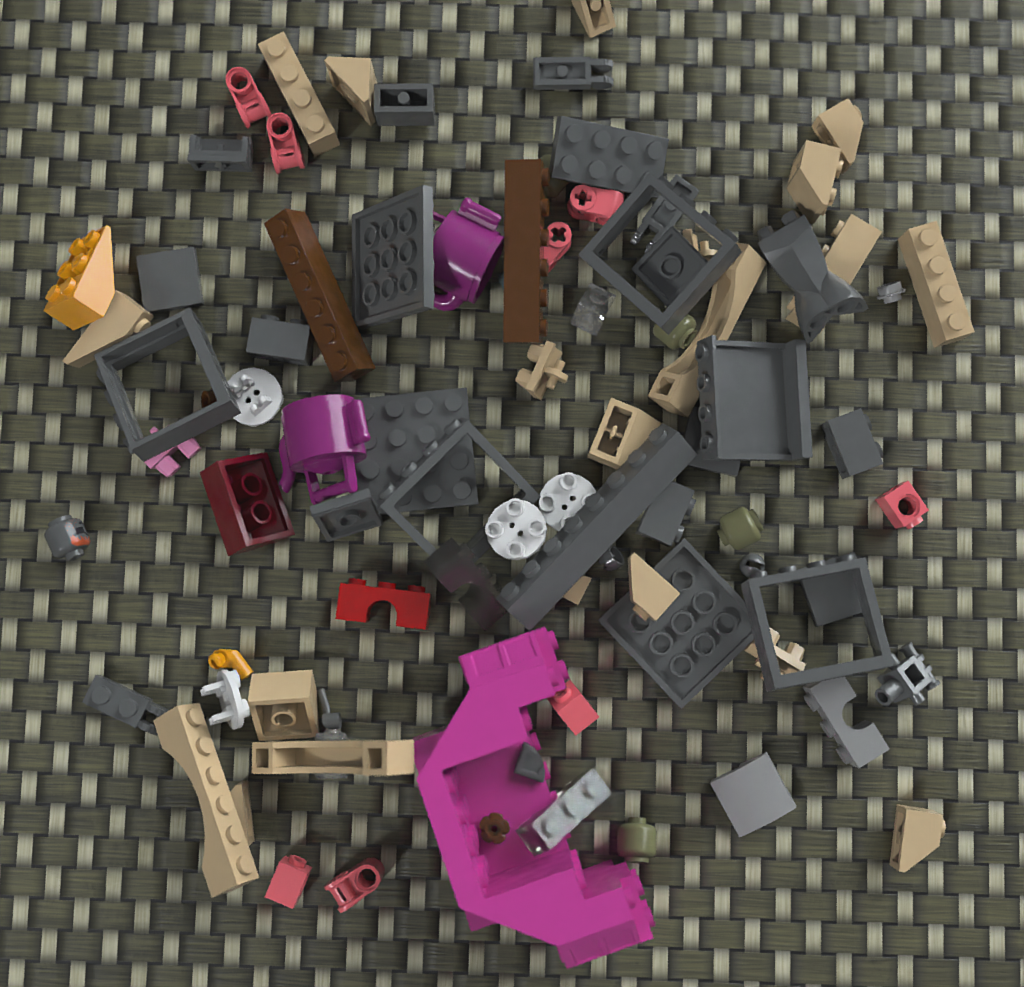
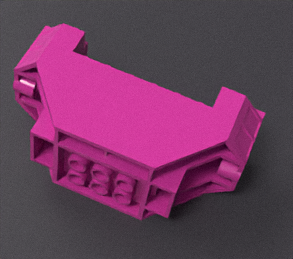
M543 626L459 656L458 659L470 690L449 725L415 736L412 740H414V762L419 774L416 780L458 906L464 910L471 932L499 923L555 945L561 962L565 963L566 968L569 969L653 939L650 928L656 925L646 899L640 900L639 896L645 894L635 868L629 870L626 861L614 865L612 859L582 869L576 849L570 851L566 840L572 837L566 819L560 821L556 811L562 808L556 790L550 792L546 780L552 779L546 761L543 762L545 769L543 783L514 773L523 742L530 744L537 751L541 750L536 732L531 734L529 732L533 728L527 705L556 695L555 692L566 689L564 681L570 679L564 661H557L554 650L559 649L554 632L552 630L547 632L546 627ZM491 813L501 814L503 819L507 820L510 825V831L506 834L505 841L500 844L486 843L480 836V821ZM492 826L491 830L495 832L497 831V827Z

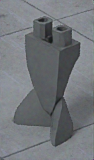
M791 210L783 215L781 219L784 224L783 228L774 232L771 226H765L758 230L759 242L757 244L773 271L794 292L798 325L808 344L815 339L833 315L863 312L869 308L863 297L850 284L828 270L825 256L805 215L800 216L795 210Z

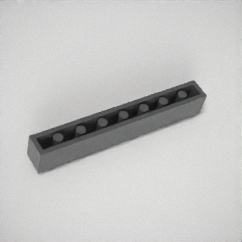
M662 423L649 434L648 439L637 450L629 455L628 460L608 477L607 482L587 499L586 504L566 521L564 527L545 543L543 549L524 565L522 571L503 587L496 600L530 631L697 456V453L677 430Z

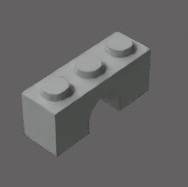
M845 677L803 686L807 693L804 696L806 703L813 712L817 710L823 719L820 722L822 729L829 738L834 737L839 745L836 751L846 765L850 763L854 767L861 768L890 750L873 722L864 720L852 727L847 726L842 717L843 708L848 701L857 696Z

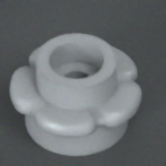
M900 280L877 287L879 294L877 298L879 300L883 299L884 304L902 299L901 293L905 292L906 288H902Z

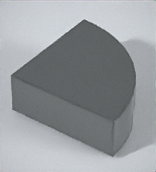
M523 742L514 773L543 783L545 778L543 760L533 746Z

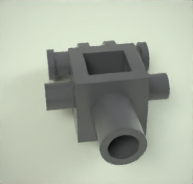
M908 642L899 648V651L906 658L899 661L895 654L891 653L894 666L889 667L877 677L882 686L875 691V698L884 706H888L892 702L897 703L909 697L915 706L926 700L920 690L925 687L929 691L940 684L939 680H936L931 673L933 670L931 665H924L922 662L925 659L922 653L918 654L913 647V643Z

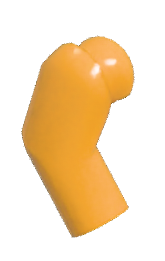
M218 649L208 658L211 668H232L238 672L241 681L254 672L237 650Z

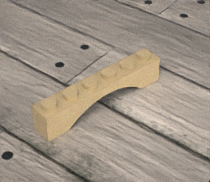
M736 243L742 253L712 286L707 313L696 337L678 359L660 370L648 394L649 398L667 412L689 417L699 397L697 389L698 362L695 358L697 341L711 335H716V340H728L766 265L764 259L749 244Z
M200 703L178 705L153 720L162 749L182 766L198 796L205 832L202 870L213 898L234 891L258 879L259 875Z
M414 740L252 742V774L348 773L369 776L414 773Z

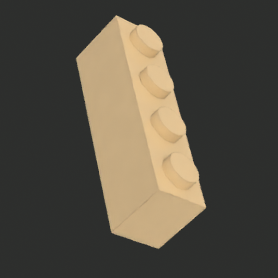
M284 31L258 43L261 53L314 157L339 146L340 143L336 132Z
M853 214L845 222L839 220L830 234L834 237L831 245L825 244L822 248L828 270L845 280L848 284H851L882 231ZM793 296L786 307L790 310L786 320L799 327L795 311V296Z
M934 221L908 229L898 239V243L933 347L936 348L960 341L975 331L938 223Z

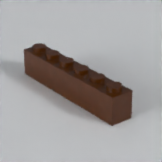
M541 159L505 160L503 342L508 344H543V337L548 335V320L543 319V307H548V289H543L544 277H548L549 273L548 259H544V247L549 246V230L544 229V217H549V199L544 198L545 186H549L550 172L549 168H545V164Z
M285 208L266 221L264 225L334 382H354L376 368L306 212Z

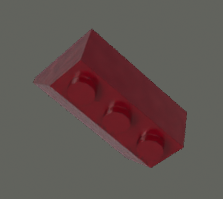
M267 452L219 460L200 472L228 556L252 551L295 535Z

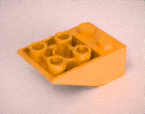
M108 225L96 231L91 230L84 238H77L73 241L68 250L71 255L68 261L64 262L57 272L59 279L50 288L45 297L48 302L43 311L72 330L103 318L115 294L111 227Z

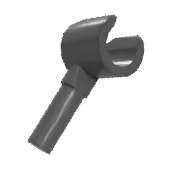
M325 689L317 690L323 708L322 723L324 727L330 730L340 729L342 727L341 713H331Z

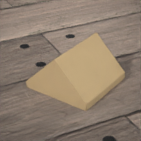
M327 57L324 61L333 86L372 126L375 123L374 84H377L371 58Z

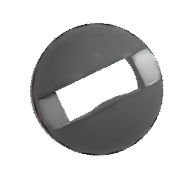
M611 545L598 559L599 564H605L603 567L605 571L617 570L625 563L623 555L614 545Z
M747 554L740 561V570L747 577L752 573L764 571L765 562L758 554ZM747 560L760 564V569L746 566Z

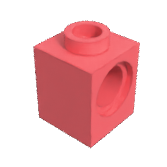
M909 481L897 484L875 499L895 529L905 526L907 529L913 528L923 521L921 515L929 511ZM900 500L905 501L908 505L906 515L899 511L898 504Z
M568 680L565 683L566 689L555 692L556 695L548 697L547 700L574 735L577 736L597 720L599 716L573 682Z
M296 855L284 856L278 863L265 897L293 909L301 897L313 867L306 865L307 861L302 857Z

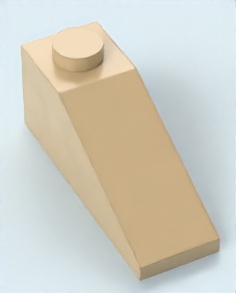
M116 290L104 317L92 322L63 359V362L80 368L94 361V354L151 326L150 321L154 316L128 295Z

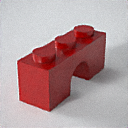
M349 578L348 584L340 583L335 619L367 623L369 622L372 607L377 602L385 600L390 602L396 609V626L428 629L432 594L425 593L426 587L408 585L407 591L397 590L396 583L378 581V587L366 586L367 580Z

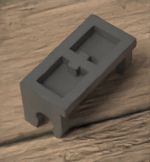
M190 135L187 160L195 171L252 172L254 141L249 139V136H243L242 140L201 139L197 135Z

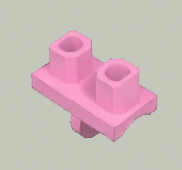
M153 427L149 431L153 434L159 430ZM193 437L144 463L150 469H157L166 477H171L181 467L171 455L180 449L190 459L201 450V447Z

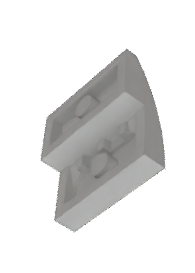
M767 752L741 763L738 768L718 776L710 782L739 837L775 821L796 808L794 800Z

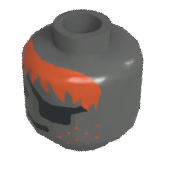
M65 515L48 523L49 528L45 531L44 537L54 557H66L67 561H73L85 555L83 550L90 545L91 541L80 519L72 518L71 515Z

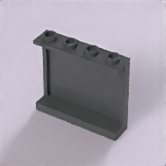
M711 335L697 341L695 358L698 362L697 389L700 395L698 417L701 421L702 436L700 438V449L703 454V460L799 461L813 458L806 340L795 339L787 343L716 340V335Z

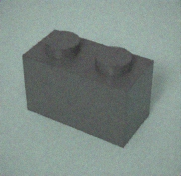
M433 83L374 84V114L378 126H435Z
M261 315V318L252 317L246 352L252 358L310 366L314 335L308 322L304 320L290 319L289 323L279 321L278 317L272 315Z
M861 408L828 420L820 425L842 479L883 464L881 459L883 458L882 448L878 442H874L870 432L872 430L871 421L866 414H863Z
M672 481L645 509L635 533L666 547L672 546L673 542L678 543L685 528L681 526L684 515L690 516L696 500L692 498L695 490Z

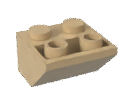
M806 140L792 163L786 189L808 222L814 224L820 215H825L827 207L832 206L837 189L832 187L834 179L839 177L843 167V160H839L842 148Z
M611 398L587 458L618 470L628 460L629 455L637 450L648 439L649 434L662 423L639 408Z

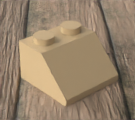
M312 670L252 674L247 702L259 741L319 737L317 688Z

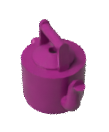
M468 197L462 201L458 212L452 210L446 217L433 211V219L442 223L434 230L433 239L434 286L447 292V294H441L434 291V308L442 311L455 310L464 301L473 304L477 302L487 286L504 248V236L496 231L502 217L473 202Z
M329 394L304 398L286 405L281 411L284 434L280 439L279 454L283 473L278 486H281L285 493H289L295 482L296 472L305 473L309 496L313 505L347 492H356L358 484L355 464L366 459L365 442L371 439L363 402L355 400L349 395ZM344 469V481L320 489L317 474L330 475Z

